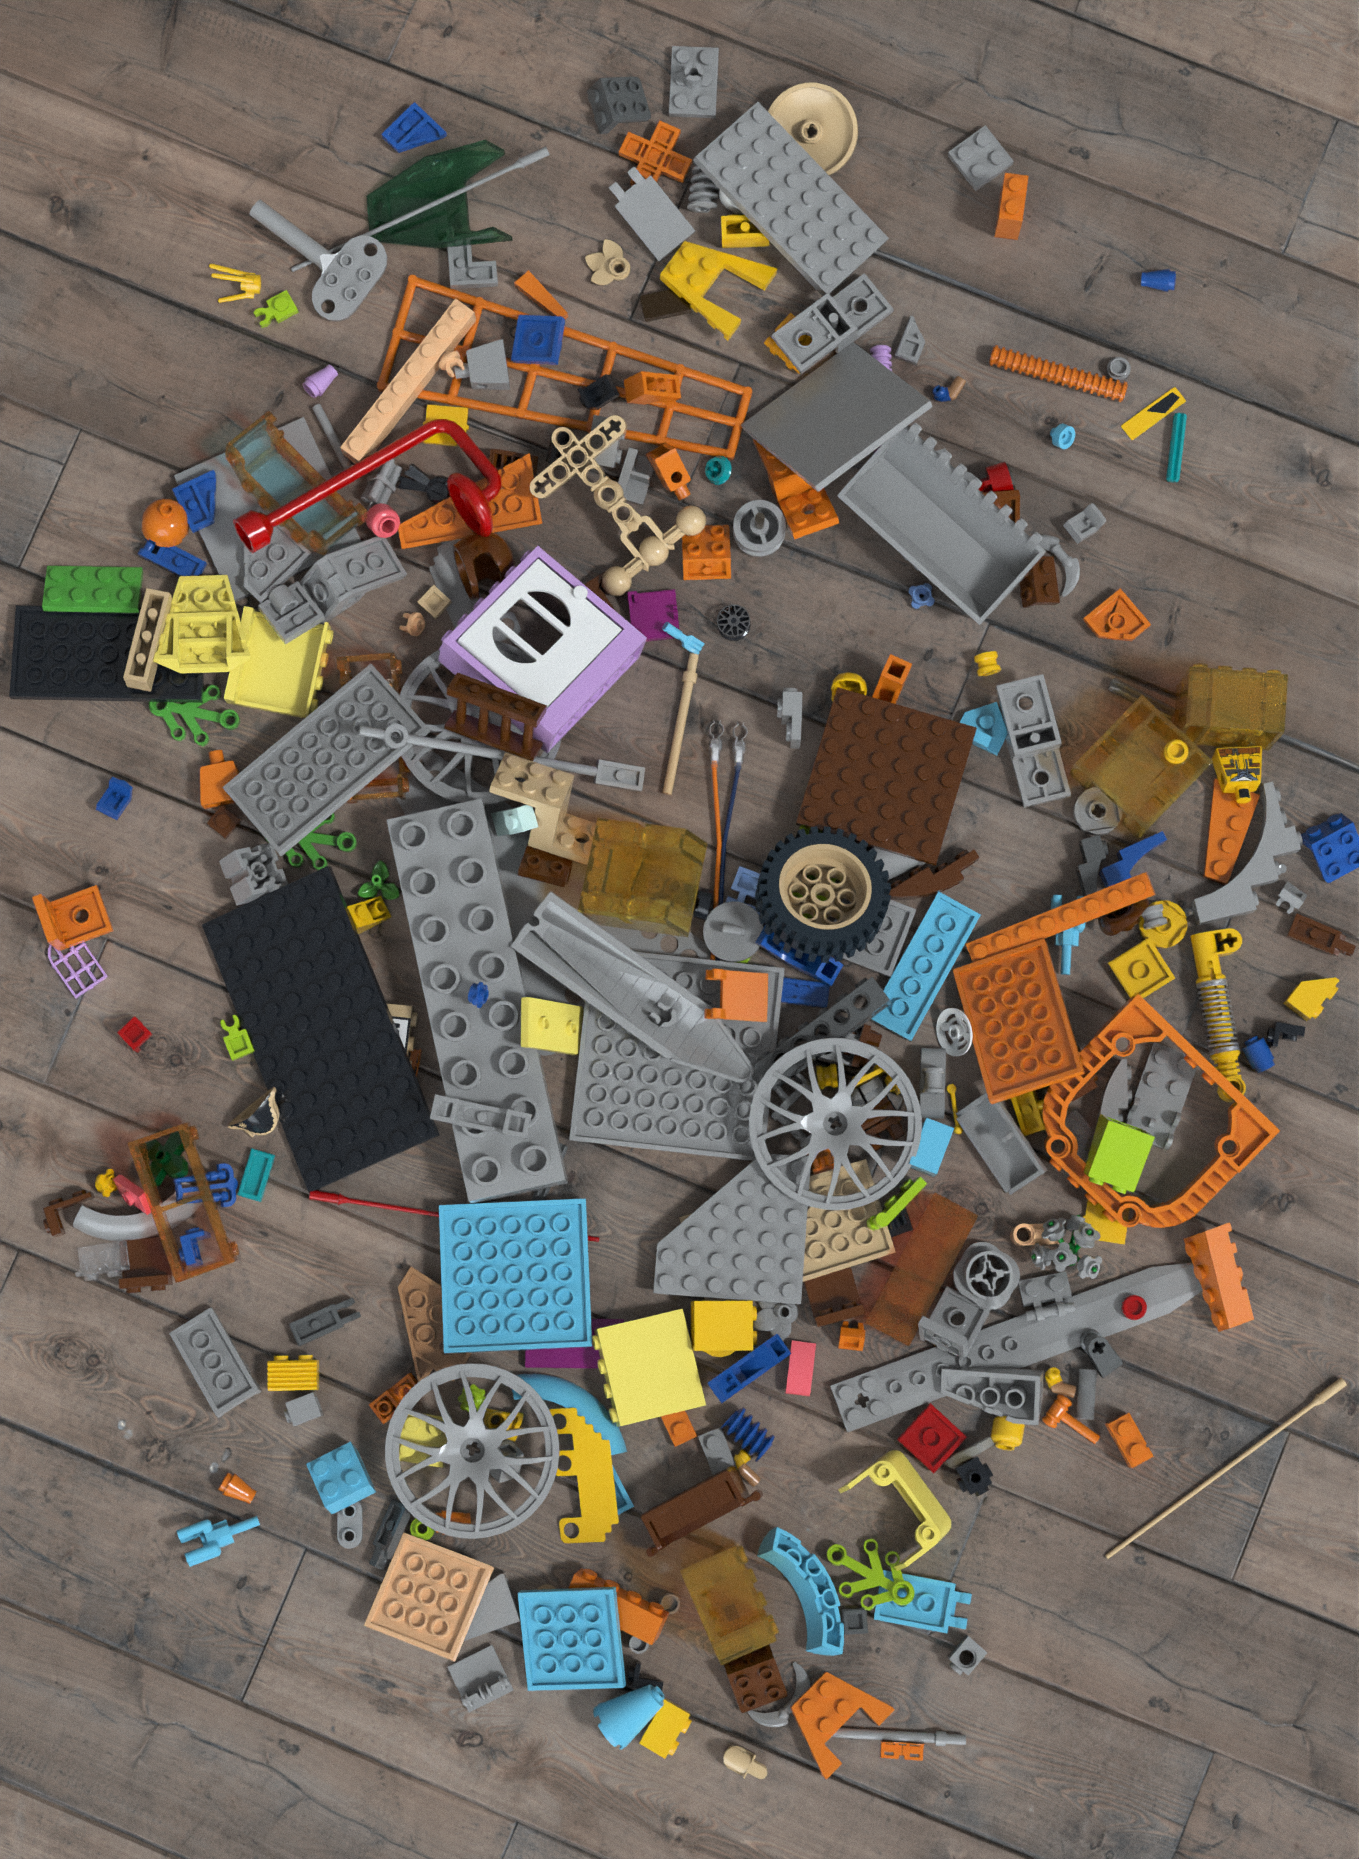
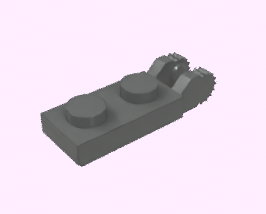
M350 1298L336 1305L332 1304L290 1323L289 1326L298 1347L344 1327V1324L360 1318V1312L351 1313L343 1319L340 1318L338 1310L352 1306L355 1303L354 1299Z

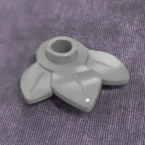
M758 1301L762 1310L757 1313V1319L753 1321V1327L760 1331H770L771 1337L778 1334L782 1341L785 1340L791 1333V1323L798 1317L797 1305ZM784 1307L788 1308L789 1315L787 1317L783 1316L782 1309Z

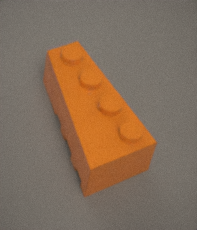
M1230 1222L1184 1239L1186 1253L1192 1260L1195 1277L1201 1284L1203 1298L1208 1303L1212 1313V1322L1217 1327L1218 1332L1254 1320L1247 1289L1241 1286L1242 1268L1236 1264L1234 1253L1237 1252L1235 1242H1230L1228 1232L1232 1231Z

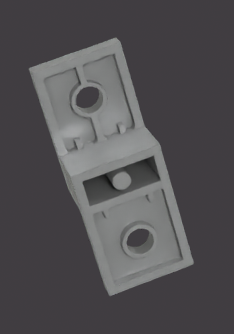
M864 273L834 297L829 293L825 294L773 333L772 339L800 374H802L832 350L836 353L842 351L893 313L894 309ZM856 302H864L867 305V309L863 312L856 311L854 309ZM802 335H808L811 337L812 342L807 346H803L799 343L798 339Z
M1041 674L997 685L996 691L1008 732L1006 743L1023 807L1026 808L1070 797L1071 792L1059 751L1062 742L1044 675ZM1022 698L1030 699L1032 701V708L1023 710L1019 706V700ZM1039 772H1043L1048 776V782L1044 785H1040L1035 781V775Z

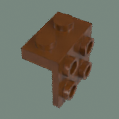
M168 1237L123 1240L121 1242L123 1279H119V1289H126V1294L140 1293L141 1288L151 1287V1291L166 1290V1286L173 1285L170 1240Z

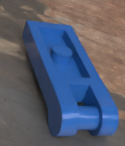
M145 539L147 541L145 546L140 548L137 553L141 558L178 576H201L207 566L205 561L176 546L159 547L155 545L156 542L150 539L149 541ZM155 546L160 548L156 555L152 553Z

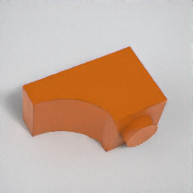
M641 371L624 380L627 403L646 405L657 401H676L681 398L678 375Z

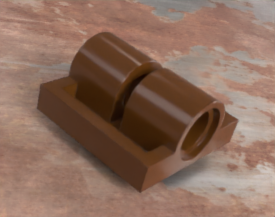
M527 844L518 869V875L565 887L571 874L573 860L528 846Z

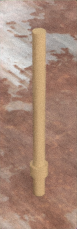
M694 653L689 654L687 669L683 672L682 677L684 685L662 792L666 795H672L693 684H696L698 675L696 668L699 655Z

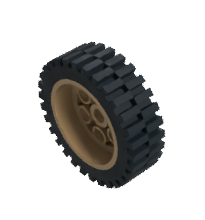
M815 826L810 827L808 835H806L804 829H800L797 831L795 838L791 833L786 836L784 843L780 840L775 845V849H771L768 853L767 859L763 863L755 892V900H757L756 912H760L758 919L760 924L766 923L764 931L767 935L775 933L772 941L776 945L783 941L785 943L783 950L787 953L790 952L791 948L796 949L795 957L800 959L803 953L809 954L808 961L815 962L816 957L821 956V963H828L831 955L834 956V960L837 962L842 961L844 953L847 958L854 956L856 949L859 952L864 950L866 944H870L874 940L875 935L878 934L891 895H889L891 883H887L889 878L888 871H882L885 865L882 859L875 861L877 852L874 848L867 852L868 843L862 839L857 844L855 842L857 835L850 833L848 838L843 837L844 830L839 828L836 834H831V827L824 826L822 833H818V828ZM806 875H813L816 880H810ZM836 878L841 883H833L830 879ZM798 892L803 897L797 898L792 893ZM816 896H824L827 900L820 901ZM840 899H847L851 904H844ZM809 913L813 918L807 919L802 914ZM832 916L836 918L837 921L831 922L826 917Z

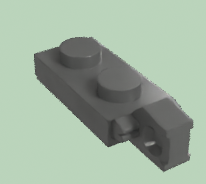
M391 1500L372 1543L375 1545V1549L369 1564L381 1570H386L411 1516V1513L399 1500Z

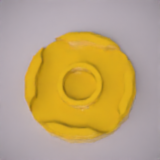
M1167 900L1156 901L1148 907L1162 904L1164 908L1162 911L1163 917L1167 918L1168 923L1144 930V918L1140 916L1139 930L1144 940L1150 937L1156 948L1167 949L1175 946L1184 938L1187 932V917L1179 905Z

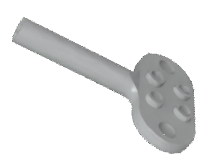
M261 199L255 203L249 213L250 216L322 270V275L312 290V302L318 314L329 321L340 322L352 316L387 268L388 257L383 245L377 239L370 236L360 235L351 238L338 253L333 254ZM369 244H374L378 248L376 255L372 257L364 253L365 247ZM325 301H332L335 304V309L332 313L323 312L322 305Z

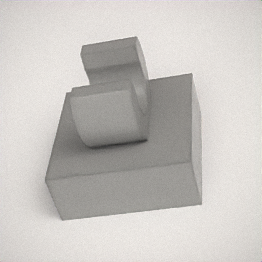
M1287 881L1278 895L1280 897L1276 905L1279 907L1283 901L1288 902L1290 907L1287 913L1290 914L1294 908L1299 909L1307 894Z

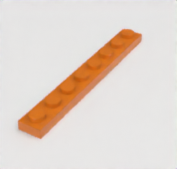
M1145 872L966 943V947L972 962H976L1040 939H1045L1156 894L1149 876Z

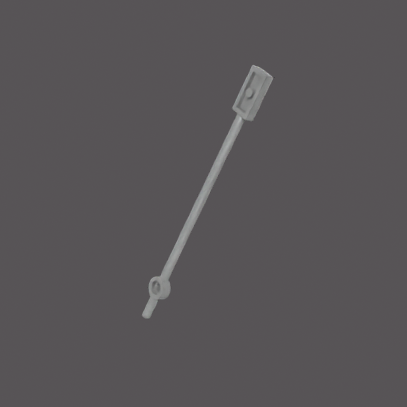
M392 724L385 730L360 725L358 733L362 736L383 739L385 745L391 749H399L407 743L502 760L506 752L498 749L408 734L406 728L400 724ZM392 733L398 734V741H393L391 739ZM537 756L533 761L561 771L594 776L593 784L636 792H641L643 788L645 767L605 760H597L596 767Z

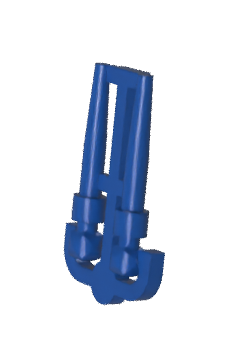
M226 1163L216 1164L217 1172L209 1171L206 1174L173 1179L176 1190V1204L208 1201L213 1203L220 1200L221 1207L232 1206L236 1201V1189L238 1187V1181L234 1178L232 1167ZM227 1172V1180L225 1181V1183L211 1185L208 1184V1181L225 1179ZM203 1181V1186L182 1188V1185H180L182 1182ZM226 1188L229 1190V1195L227 1191L209 1193V1190ZM204 1190L203 1196L182 1199L183 1193Z

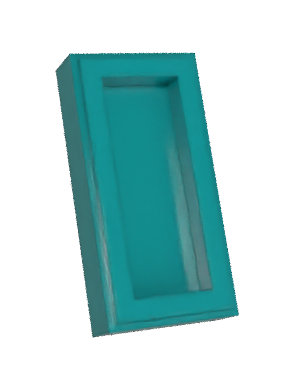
M251 1148L237 1193L238 1196L262 1202L275 1155Z

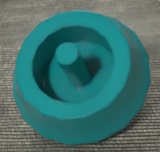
M716 456L710 459L705 466L707 478L715 485L725 483L731 475V463L724 456Z

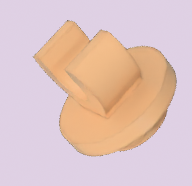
M447 351L440 357L439 367L441 370H446L448 375L453 378L454 373L451 370L453 366H459L462 371L465 368L457 351Z
M418 612L412 614L404 613L402 617L408 619L406 626H400L399 629L409 633L411 636H419L425 628L423 615Z

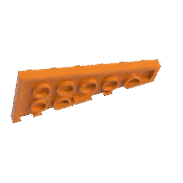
M530 453L498 470L502 478V487L498 495L489 502L493 515L492 533L543 524L538 498L532 495L530 491V483L534 479ZM486 478L476 482L481 490L487 486ZM451 497L401 523L398 528L402 549L463 539L473 534L457 512Z

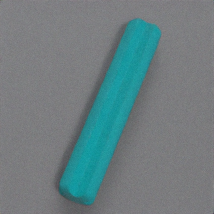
M1175 413L1173 416L1166 480L1177 483L1180 479L1187 415L1184 413Z

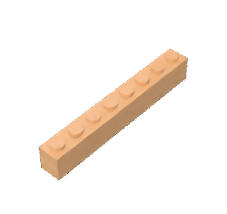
M455 298L340 448L345 457L356 464L372 455L439 370L440 357L447 351L453 352L476 322L474 311Z

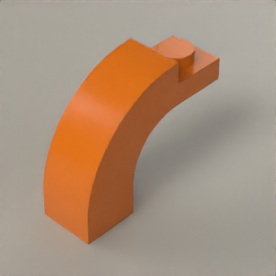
M890 654L872 697L896 704L911 670L912 663Z

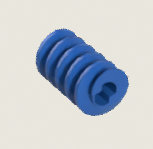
M741 1408L736 1410L720 1429L729 1426L726 1434L729 1436L736 1433L734 1442L743 1440L742 1449L750 1446L748 1455L751 1456L757 1453L758 1455L755 1460L757 1462L773 1445L775 1436L771 1435L766 1438L767 1429L764 1428L758 1431L760 1422L757 1421L751 1424L753 1416L750 1414L743 1417L746 1409Z

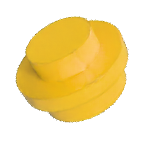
M1171 740L1164 747V757L1172 764H1180L1188 756V747L1181 740Z

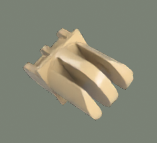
M731 1745L725 1750L723 1755L724 1764L728 1769L743 1776L744 1779L747 1773L758 1779H764L767 1776L766 1766L754 1760L756 1753H752L737 1745Z

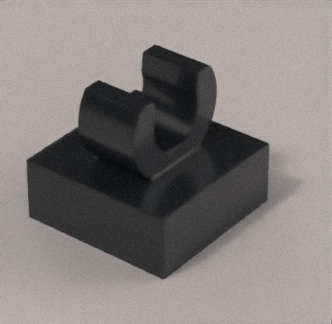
M906 1207L887 1225L891 1238L913 1230Z

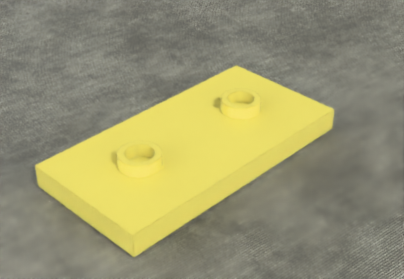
M531 997L521 998V1047L579 1055L583 1024L582 1006Z

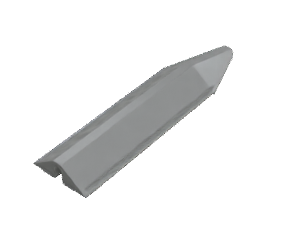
M551 891L544 901L538 905L531 919L523 926L518 933V937L510 946L667 1060L738 1083L747 1082L752 1078L754 1073L752 1063L721 1020L704 1019L705 1009H711L708 1004Z

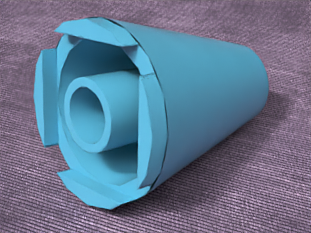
M649 1684L598 1704L593 1708L594 1717L599 1715L601 1723L598 1724V1727L605 1738L614 1747L620 1745L619 1749L622 1750L663 1707V1699L665 1697L658 1686L654 1687Z

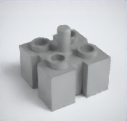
M270 843L257 845L252 849L247 847L234 850L219 861L225 878L232 880L233 884L230 890L236 905L249 903L288 885L283 869H277L275 862L279 859Z

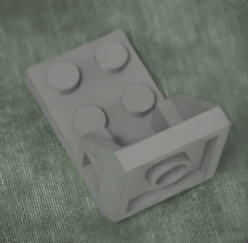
M377 536L325 555L314 563L299 583L324 614L325 621L321 622L323 624L357 603L366 592L404 579L407 573L388 540Z

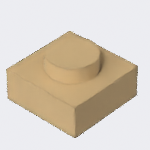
M434 585L418 601V604L435 620L452 603Z

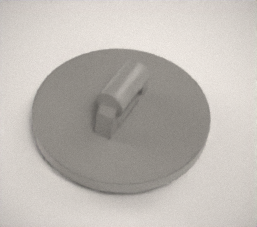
M726 902L714 908L707 916L703 928L704 941L710 952L717 958L727 962H740L754 955L760 948V945L755 942L764 928L758 919L759 914L752 907L741 902Z

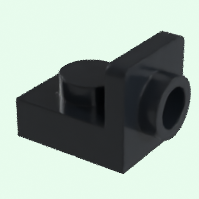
M1275 1022L1267 1031L1266 1041L1270 1042L1269 1048L1275 1049L1278 1046L1279 1035L1282 1036V1040L1297 1042V1038L1301 1039L1304 1037L1305 1027Z

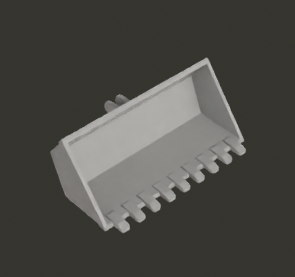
M914 423L910 428L906 426L883 443L837 496L901 553L906 561L908 560L912 563L917 571L922 572L974 621L981 625L1046 553L1039 545L1043 537L1038 532H1035L1031 537L1023 530L1028 525L1024 519L1020 518L1016 523L1009 518L1012 509L1006 504L999 509L994 504L997 495L993 491H989L986 496L978 490L982 482L977 477L969 482L964 477L967 468L963 464H959L956 468L948 463L952 458L951 453L944 450L939 455L934 450L937 441L931 436L924 441L918 436L922 430L921 426Z

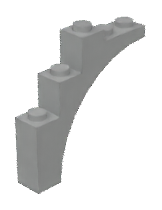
M1273 782L1265 783L1260 787L1263 805L1262 827L1256 848L1246 866L1227 885L1191 902L1197 926L1253 913L1257 910L1256 906L1259 905L1256 892H1252L1251 888L1275 883L1279 879L1278 876L1281 875L1279 863L1277 861L1274 862L1273 858L1294 854L1301 849L1300 846L1303 845L1301 833L1299 831L1296 832L1295 826L1285 828L1287 824L1286 814L1284 810H1280L1279 801H1281V795L1278 787H1274Z

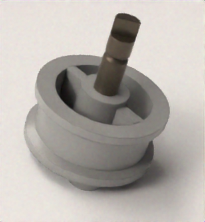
M753 500L744 504L737 511L733 521V536L737 546L744 553L755 557L768 556L777 551L784 541L786 521L782 511L775 504L766 500Z

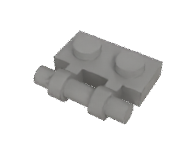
M1066 1271L1019 1281L1018 1286L1023 1307L1031 1305L1034 1307V1310L1025 1312L1027 1321H1044L1046 1317L1056 1315L1063 1317L1066 1316V1313L1076 1311L1074 1302L1065 1304L1063 1302V1299L1072 1297ZM1055 1301V1306L1046 1308L1041 1306V1303Z

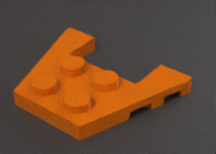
M824 1672L790 1706L803 1737H805L810 1752L825 1780L842 1764L825 1745L841 1726L859 1708L877 1726H880L895 1710L890 1705L828 1672Z

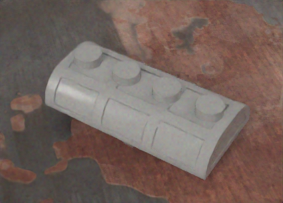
M987 1092L956 1113L958 1116L956 1120L1005 1193L1013 1194L1048 1171L1002 1102L991 1104Z

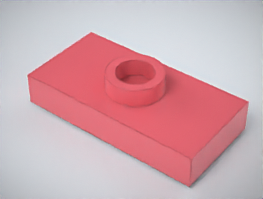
M119 1174L113 1179L121 1197L129 1206L134 1205L146 1215L154 1211L146 1191L123 1175Z

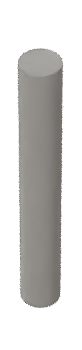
M321 404L313 406L312 409L343 469L346 470L352 464L342 454L341 442Z

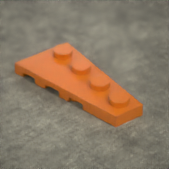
M1216 778L1213 780V795L1203 877L1227 885L1260 795L1250 792V802L1237 803L1235 793H1224Z

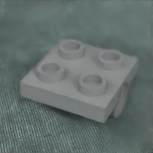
M298 581L289 587L286 585L276 587L269 594V599L258 605V610L284 644L289 643L325 621L324 614Z

